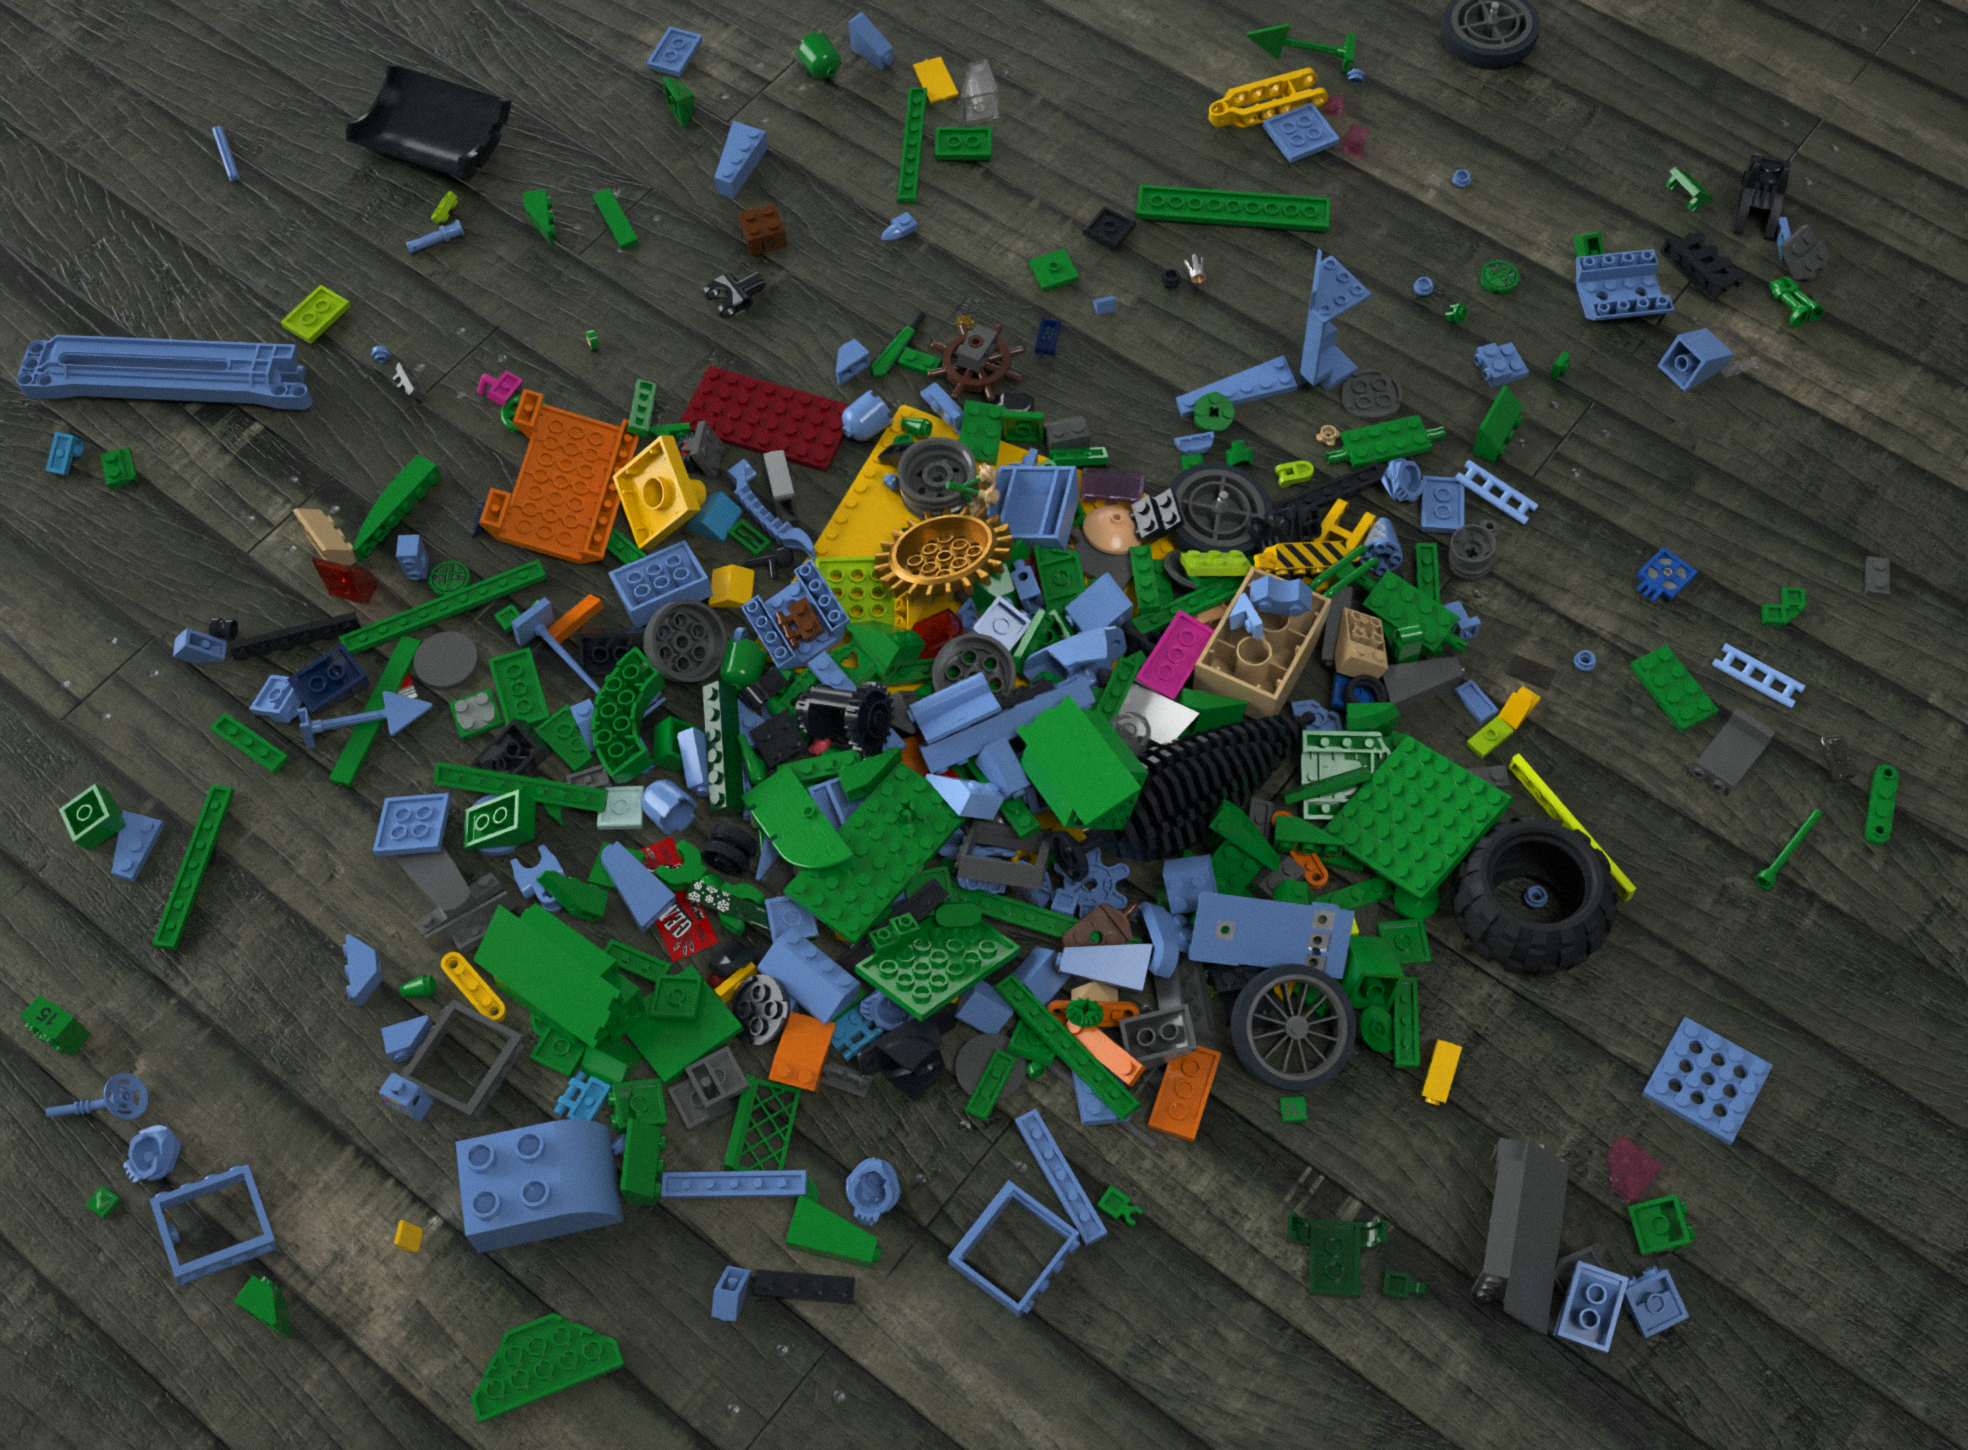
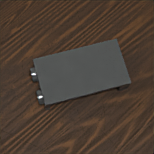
M1737 707L1699 758L1694 760L1689 772L1698 780H1702L1712 786L1715 791L1728 796L1768 746L1775 731Z

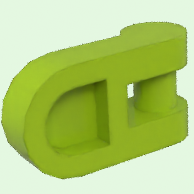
M1296 461L1280 464L1274 470L1276 475L1279 476L1278 482L1280 487L1286 488L1291 484L1309 481L1313 476L1314 467L1308 461Z

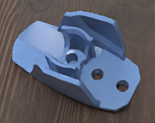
M1109 626L1071 636L1029 655L1022 671L1030 682L1043 670L1064 680L1080 674L1086 677L1090 689L1093 686L1100 688L1097 668L1112 670L1111 662L1123 656L1127 649L1124 632L1117 626Z

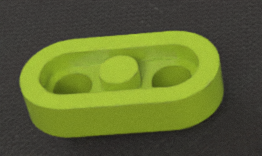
M449 191L443 197L431 216L435 223H444L450 216L448 214L449 210H452L458 203L456 200L457 195Z

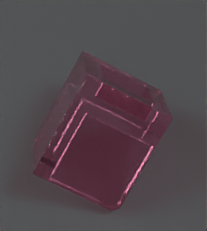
M1352 124L1345 139L1343 153L1362 158L1365 141L1370 129Z

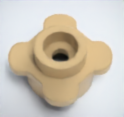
M1325 425L1321 428L1320 434L1316 435V440L1322 441L1328 446H1333L1336 438L1340 437V432L1334 426Z

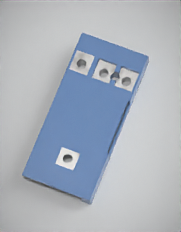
M1200 891L1191 945H1188L1187 955L1189 960L1234 966L1244 964L1271 968L1282 964H1303L1319 969L1332 978L1342 979L1355 912L1340 909L1337 904L1312 901V905ZM1223 926L1229 927V931L1227 933L1221 932V928ZM1320 936L1319 939L1313 940L1314 937ZM1315 958V961L1309 962L1310 959Z

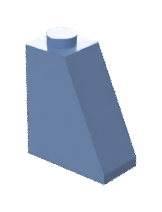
M862 12L848 21L850 44L854 52L880 70L894 61L892 45Z
M692 727L679 732L677 736L687 787L698 796L708 797L705 733Z
M1005 737L986 745L975 761L979 769L991 783L999 788V792L1005 797V801L1010 798L1017 800L1026 795L1025 791L1031 784L1007 738Z

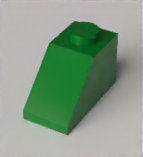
M1590 231L1573 235L1577 257L1604 254L1601 232Z

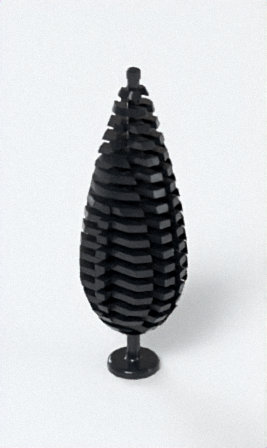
M1307 711L1301 717L1294 714H1287L1286 716L1278 714L1272 716L1271 719L1268 716L1258 721L1257 719H1251L1233 724H1225L1220 727L1197 731L1196 734L1184 735L1183 738L1171 740L1172 744L1171 742H1164L1159 744V746L1142 752L1136 757L1149 773L1130 818L1127 815L1125 829H1094V834L1080 842L1067 831H1055L1050 836V845L1058 865L1069 878L1080 882L1089 873L1088 860L1085 854L1101 845L1107 851L1109 849L1117 857L1129 861L1137 859V861L1150 862L1149 858L1156 861L1163 860V858H1171L1181 854L1185 848L1187 850L1192 848L1196 843L1203 841L1208 834L1211 835L1214 832L1209 827L1211 815L1224 798L1238 808L1243 807L1263 784L1268 781L1272 776V772L1281 766V761L1286 759L1299 744L1301 731L1307 730L1306 726L1316 721L1314 713Z

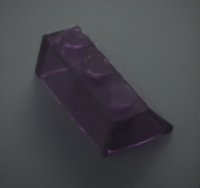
M1084 467L1081 478L1080 498H1084L1085 502L1105 500L1106 504H1117L1118 501L1126 502L1127 506H1131L1143 498L1146 472Z

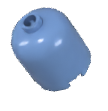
M867 391L843 411L842 423L844 427L842 429L846 436L858 441H867L893 423V418L889 419L887 415L890 412L887 405L879 396L875 398L872 395L873 391Z
M668 779L657 780L650 784L641 798V807L645 814L667 835H672V832L676 830L682 832L694 820L695 815L693 812L695 807H698L696 801Z

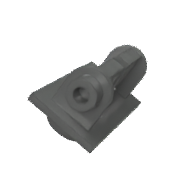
M829 1061L823 1067L822 1073L824 1075L820 1083L865 1098L873 1076L864 1075L859 1071Z

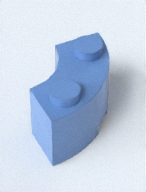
M1267 575L1251 582L1250 602L1260 612L1300 616L1302 613L1312 611V589L1300 578L1292 581H1283Z

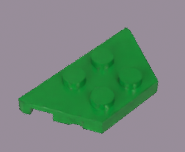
M1033 545L1047 613L1056 609L1063 614L1065 607L1087 589L1079 553Z

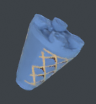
M1378 518L1372 525L1363 544L1368 547V552L1365 556H1360V563L1363 564L1370 558L1377 557L1380 560L1378 567L1369 570L1376 572L1379 576H1384L1387 570L1392 571L1398 568L1402 563L1403 553L1390 520Z

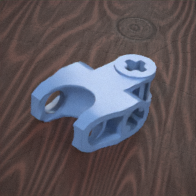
M544 844L538 847L541 853V861L536 867L525 868L522 867L518 859L511 860L514 878L525 900L536 895L542 907L549 913L558 912L562 909L563 906L536 881L537 877L545 870H554L566 877L556 857Z

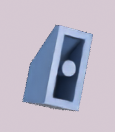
M855 338L839 348L836 365V378L839 385L871 365L869 352Z
M186 628L175 638L173 657L190 663L224 661L227 641Z
M588 699L571 706L570 710L591 754L596 751L591 730L594 706L591 700Z
M428 1015L381 1028L386 1054L392 1062H403L409 1057L414 1056L416 1048L423 1044L429 1029L433 1026Z
M732 1266L726 1267L714 1289L711 1317L720 1318L723 1321L737 1320L743 1307L751 1270Z

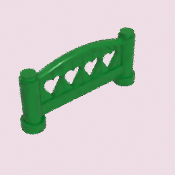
M853 634L850 635L851 642L828 653L830 658L856 687H861L862 683H866L876 674L882 680H886L894 675L898 667L887 668ZM855 653L858 657L859 669L843 666L842 661L848 659L850 654ZM807 668L790 685L780 699L774 696L766 702L767 710L772 716H775L788 709L800 729L795 717L796 707L791 706V702L798 699V696L806 692L807 688L815 686L819 679ZM800 729L806 742L809 743L812 737L808 733H804V729Z

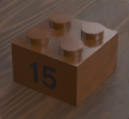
M775 203L738 213L740 228L751 256L787 247L785 229Z

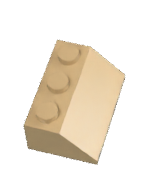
M296 508L293 510L305 535L334 575L356 562L353 556L352 545L350 542H344L346 538L339 528L335 530L334 526L336 525L330 515L325 516L321 510Z

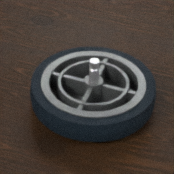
M1452 0L1443 15L1441 33L1446 47L1459 59L1481 67H1505L1520 62L1532 52L1539 36L1540 19L1535 8L1527 0Z
M1204 463L1186 469L1172 481L1169 488L1175 491L1185 525L1168 535L1173 543L1184 553H1187L1189 550H1196L1200 553H1208L1210 550L1229 553L1231 550H1238L1245 557H1250L1259 550L1247 531V521L1252 517H1259L1264 520L1265 515L1273 512L1266 490L1253 476L1231 465ZM1253 522V528L1257 532L1258 526Z

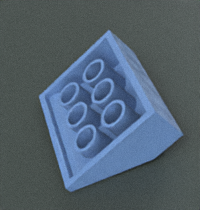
M686 540L608 572L635 627H642L648 624L653 614L668 603L680 600L702 601L713 596L709 579Z

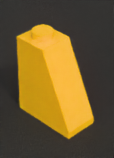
M1440 1039L1436 1040L1422 1091V1096L1426 1097V1102L1440 1105V1101L1446 1103L1462 1050L1460 1045Z

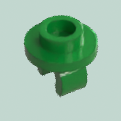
M1458 303L1450 306V313H1445L1448 321L1462 323L1466 319L1468 311L1463 303Z

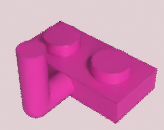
M505 371L498 380L488 374H483L477 393L484 395L489 384L492 387L489 389L486 397L505 406L522 386L523 379L508 371Z

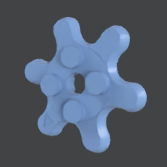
M1099 847L1085 854L1088 860L1089 873L1081 881L1080 890L1076 892L1080 894L1078 902L1080 920L1101 903H1105L1117 910L1124 909L1127 905V899L1116 891L1115 884L1128 877L1129 867L1124 863H1118L1112 867L1104 866L1100 860L1101 850ZM1055 861L1054 870L1065 878L1067 875L1060 868L1057 861ZM1069 878V885H1075L1077 883L1076 881H1073L1071 878ZM1088 881H1092L1097 885L1091 891L1084 886ZM1057 889L1054 890L1051 894L1052 902L1054 900Z

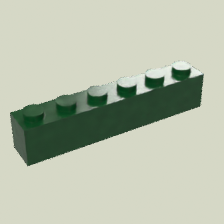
M716 681L703 686L710 812L730 817L745 812V804L740 798L744 794L741 749L736 736L740 735L737 686Z

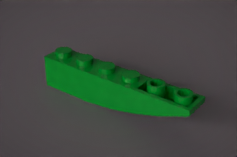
M418 454L389 484L369 512L352 549L358 561L362 562L365 557L369 556L379 542L385 539L386 535L399 524V521L412 510L413 506L426 495L428 490L438 483L441 474L436 464Z

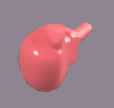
M829 737L823 740L813 738V743L808 750L811 754L821 756V752L831 748V740Z

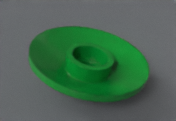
M1379 1006L1366 1008L1360 1017V1030L1364 1040L1377 1052L1384 1053L1394 1048L1393 1018L1385 1009Z

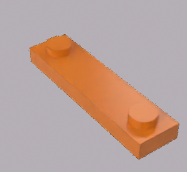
M1070 1021L1064 1026L1097 1060L1128 1085L1133 1086L1145 1070L1146 1066L1098 1027H1079Z

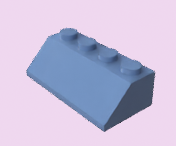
M793 927L775 940L757 966V970L762 974L779 979L786 987L789 996L824 1025H827L846 1009L858 996L860 982Z

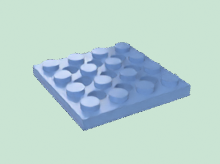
M1684 1017L1641 1095L1731 1145L1773 1065L1693 1020ZM1689 1045H1698L1701 1048V1053H1693ZM1711 1057H1720L1723 1060V1066L1715 1065ZM1687 1063L1691 1067V1072H1683L1679 1068V1064ZM1734 1069L1743 1070L1746 1078L1736 1077ZM1701 1076H1710L1713 1080V1085L1704 1084ZM1669 1082L1678 1083L1681 1091L1675 1092L1671 1090ZM1723 1088L1733 1089L1736 1096L1733 1098L1726 1096ZM1698 1094L1702 1097L1703 1103H1694L1691 1100V1095ZM1713 1107H1721L1725 1111V1116H1717L1713 1112Z

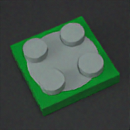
M490 688L449 703L462 741L504 726Z

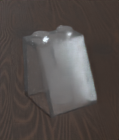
M987 59L970 62L968 65L961 93L963 125L999 118L998 88Z

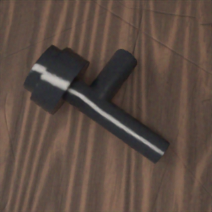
M781 546L777 547V554L749 559L744 562L746 568L768 564L770 579L776 580L778 579L776 562H779L782 568L788 567L794 563V555L791 547Z

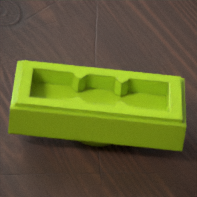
M1497 716L1471 737L1466 745L1483 759L1511 736L1514 730Z

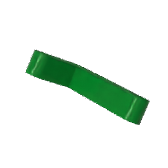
M1382 577L1375 578L1373 580L1378 582L1381 580ZM1361 587L1363 597L1366 600L1369 592ZM1369 610L1371 616L1381 619L1379 616H1377ZM1381 619L1385 649L1391 665L1417 662L1423 642L1420 625L1413 624L1395 628Z

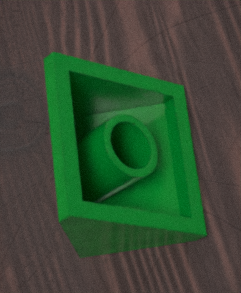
M604 1039L594 1049L587 1045L579 1071L586 1074L588 1079L593 1076L612 1086L613 1083L628 1082L643 1059V1055L638 1050L619 1040L612 1045Z

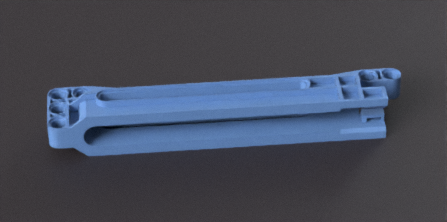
M56 335L50 341L36 340L29 344L16 379L19 387L28 398L58 399L90 396L253 403L278 409L299 410L307 409L313 403L307 386L303 384L307 369L305 365H298L296 361L298 349L293 344Z

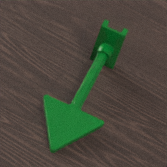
M1290 24L1247 33V37L1276 59L1279 58L1283 46L1332 54L1335 57L1342 58V73H1348L1350 71V63L1355 61V34L1352 33L1347 34L1343 46L1337 45L1336 47L1286 38Z

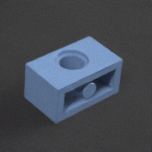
M398 535L396 558L406 580L427 579L429 556L420 535Z

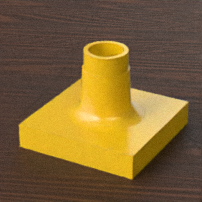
M660 435L612 476L640 550H652L697 514L706 500V488L703 482L697 479H689L674 436Z

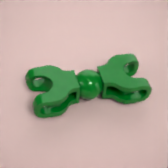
M680 840L675 846L678 855L684 860L683 865L677 869H670L659 865L653 872L655 877L671 891L688 890L692 879L759 906H765V896L750 884L731 885L726 881L723 882L718 875L708 873V869L702 864L699 850L684 840ZM718 912L720 922L724 928L738 936L743 934L745 931L743 921Z

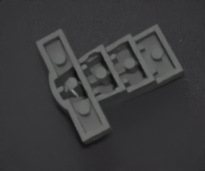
M443 846L441 847V852L404 854L395 859L411 882L421 891L425 899L436 908L413 923L423 937L479 906L503 889L500 882L491 872L468 886Z

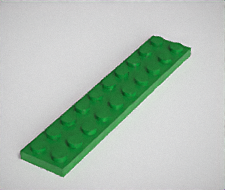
M1140 185L1136 219L1328 232L1330 198Z

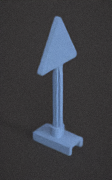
M383 691L385 709L323 721L321 719L311 721L306 707L298 708L297 711L301 721L299 724L306 748L311 749L316 748L315 733L387 719L390 736H394L432 709V703Z

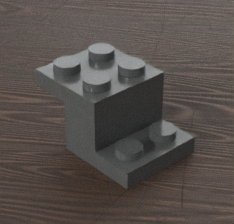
M726 1046L686 1067L685 1070L689 1078L667 1090L688 1131L691 1132L732 1110L729 1099L750 1089V1086L730 1048Z

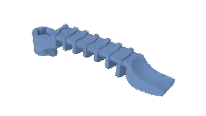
M742 459L727 470L729 478L737 486L734 494L738 503L742 504L743 509L748 512L751 518H754L756 524L760 525L764 532L767 531L770 538H774L779 546L782 545L801 550L815 561V558L818 557L807 534L800 528H793L788 521L783 524L778 517L775 519L751 491L749 482L757 477V473L749 463Z

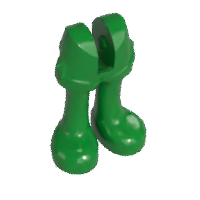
M1786 276L1770 282L1769 287L1773 296L1778 301L1785 302L1791 308L1793 313L1790 316L1789 324L1793 328L1803 325L1806 319L1810 322H1815L1824 314L1823 306L1800 291L1801 287L1793 279Z

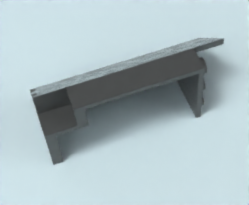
M1529 1135L1525 1143L1500 1137L1491 1157V1163L1496 1164L1494 1176H1497L1484 1266L1471 1289V1294L1477 1295V1298L1485 1301H1491L1492 1299L1502 1301L1504 1304L1503 1311L1537 1332L1547 1334L1570 1162L1565 1158H1556V1152L1546 1145L1538 1146L1535 1144L1536 1138Z

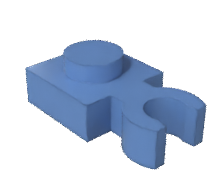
M1066 876L1063 881L1064 890L1057 889L1051 911L1073 917L1080 899V894L1076 892L1081 888V881L1075 885H1069V877Z

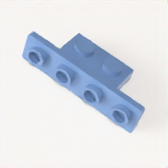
M933 383L921 391V397L931 406L932 410L938 413L944 422L960 436L964 411L937 383Z

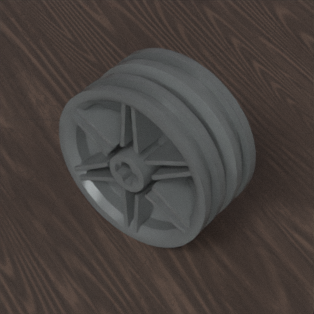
M931 437L913 444L902 455L897 469L903 504L913 516L925 521V511L929 510L933 518L943 516L945 506L950 507L952 514H960L964 505H968L967 500L961 492L946 489V482L951 481L964 484L975 479L977 476L976 461L972 452L961 442L946 437ZM978 482L967 488L979 491ZM966 492L970 498L976 499L978 497L976 494Z

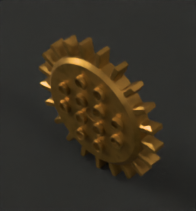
M964 505L960 514H952L950 507L945 506L943 516L933 518L932 513L927 510L925 511V521L917 524L911 518L907 519L909 527L907 531L902 532L893 528L891 532L895 542L883 540L880 542L883 553L875 554L877 566H874L877 578H880L882 588L885 590L891 587L894 598H898L907 591L909 603L912 604L920 594L926 595L928 605H933L938 594H945L948 601L953 602L954 591L964 588L969 596L974 595L972 584L980 581L990 586L991 581L988 574L990 571L1003 574L1005 571L1001 561H1012L1010 548H1014V542L1009 525H1002L1000 515L996 514L988 519L986 509L982 508L975 516H971L968 505Z

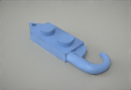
M944 844L937 853L945 855V859L955 860L960 844ZM976 845L974 854L1016 857L1017 851L1005 847Z

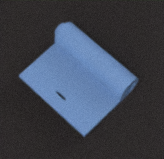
M979 672L910 704V710L907 713L912 723L917 722L929 745L956 731H962L970 727L971 724L1001 711L1002 708L990 691L983 673Z

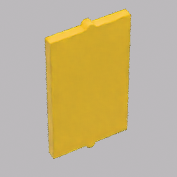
M941 57L930 60L926 59L923 62L913 64V69L922 88H927V98L930 104L959 96Z

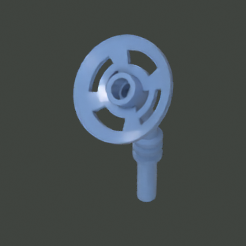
M120 1073L111 1077L106 1083L104 1099L95 1101L87 1099L86 1101L81 1100L80 1103L75 1101L74 1104L46 1108V1117L73 1113L80 1115V1112L81 1114L86 1112L89 1114L93 1110L108 1108L117 1118L132 1120L139 1117L147 1107V1089L143 1082L135 1075ZM119 1080L128 1081V1082H130V1085L124 1084V1083H121V1084H118V1085H117V1082H116V1081H119ZM109 1090L112 1091L111 1097H109ZM136 1090L139 1093L138 1106L133 1104L135 1100L133 1092ZM130 1110L132 1113H131V1114H122V1113H119L118 1111L127 1112V1111Z

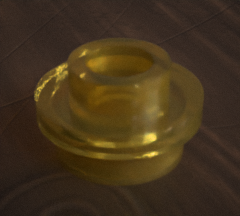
M972 315L956 316L955 325L964 323L967 328H970L971 324L974 323Z

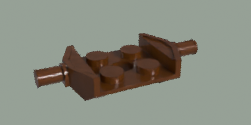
M1133 901L1124 910H1117L1105 903H1101L1061 936L1063 948L1124 945L1128 941L1131 942L1133 937L1128 920L1130 916L1140 909L1139 906ZM1093 931H1099L1101 933V940L1095 944L1091 943L1090 934ZM1055 966L1054 968H1055V969L1057 970V972H1058V971H1059V967H1058V966Z

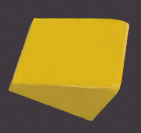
M400 1220L394 1244L400 1251L418 1252L423 1229L407 1221Z

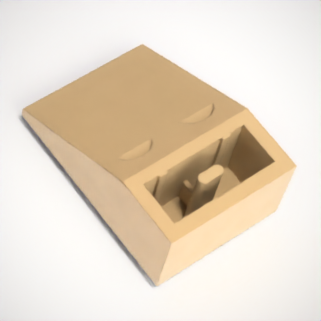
M1346 607L1343 608L1335 650L1337 672L1351 677L1362 674L1371 675L1377 679L1386 672L1388 663L1381 619Z

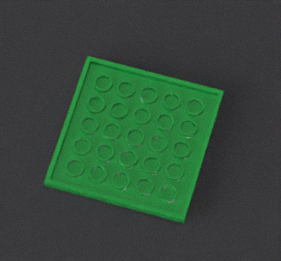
M1408 735L1371 775V779L1361 786L1322 830L1343 841V851L1424 903L1514 801L1510 795Z

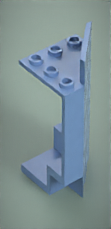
M1318 248L1298 388L1310 382L1313 386L1318 383L1325 391H1328L1358 371V367L1335 345L1338 329L1330 321L1370 298L1372 293L1332 255L1321 261L1322 251Z

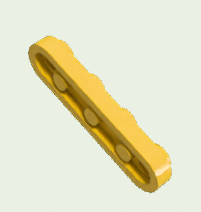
M447 953L441 960V967L444 973L480 1014L498 1023L503 1021L507 1014L504 1003L460 953ZM453 964H458L456 968H451ZM494 1011H499L497 1015H492Z

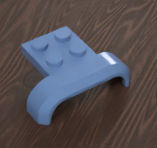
M1142 902L1138 905L1140 909L1132 917L1139 916L1145 919L1154 946L1153 957L1148 965V970L1154 975L1170 978L1176 968L1179 951L1187 953L1188 945H1191L1194 924L1191 923V918L1184 917L1181 914L1166 912L1163 906Z

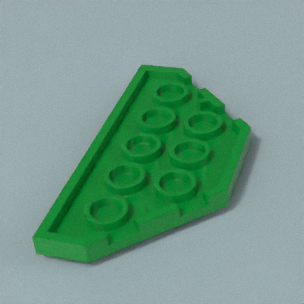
M555 1313L506 1331L495 1356H492L483 1373L484 1377L471 1396L477 1423L480 1425L625 1367L618 1342Z

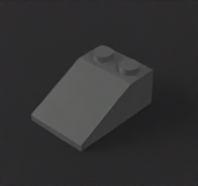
M1188 1003L1119 1020L1124 1049L1146 1066L1145 1070L1159 1067L1198 1050Z

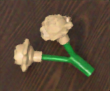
M986 463L978 466L979 473L975 479L964 484L947 481L945 488L948 490L962 493L967 500L971 516H975L982 508L986 509L990 508L991 505H997L999 501L1000 491L995 489L996 469L988 466ZM978 482L987 485L989 488L978 491L967 487ZM966 492L976 494L979 498L983 499L970 498Z

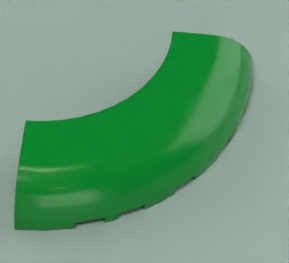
M636 646L616 663L617 667L611 675L606 676L605 684L601 691H598L595 698V708L591 718L593 744L598 758L604 769L616 783L632 780L653 764L647 749L641 743V722L650 702L666 687L663 676L654 669L649 659Z

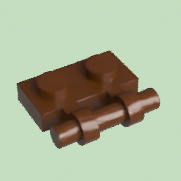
M806 596L787 607L790 612L788 616H785L782 611H778L775 614L777 618L776 623L783 630L784 637L792 649L799 647L798 640L801 638L808 643L825 633ZM796 623L798 629L792 631L790 626Z

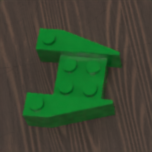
M1224 798L1211 815L1209 823L1211 829L1223 836L1210 853L1218 894L1251 898L1252 893L1245 889V887L1264 864L1277 872L1279 870L1280 857L1245 812ZM1185 848L1177 859L1194 857L1196 855Z

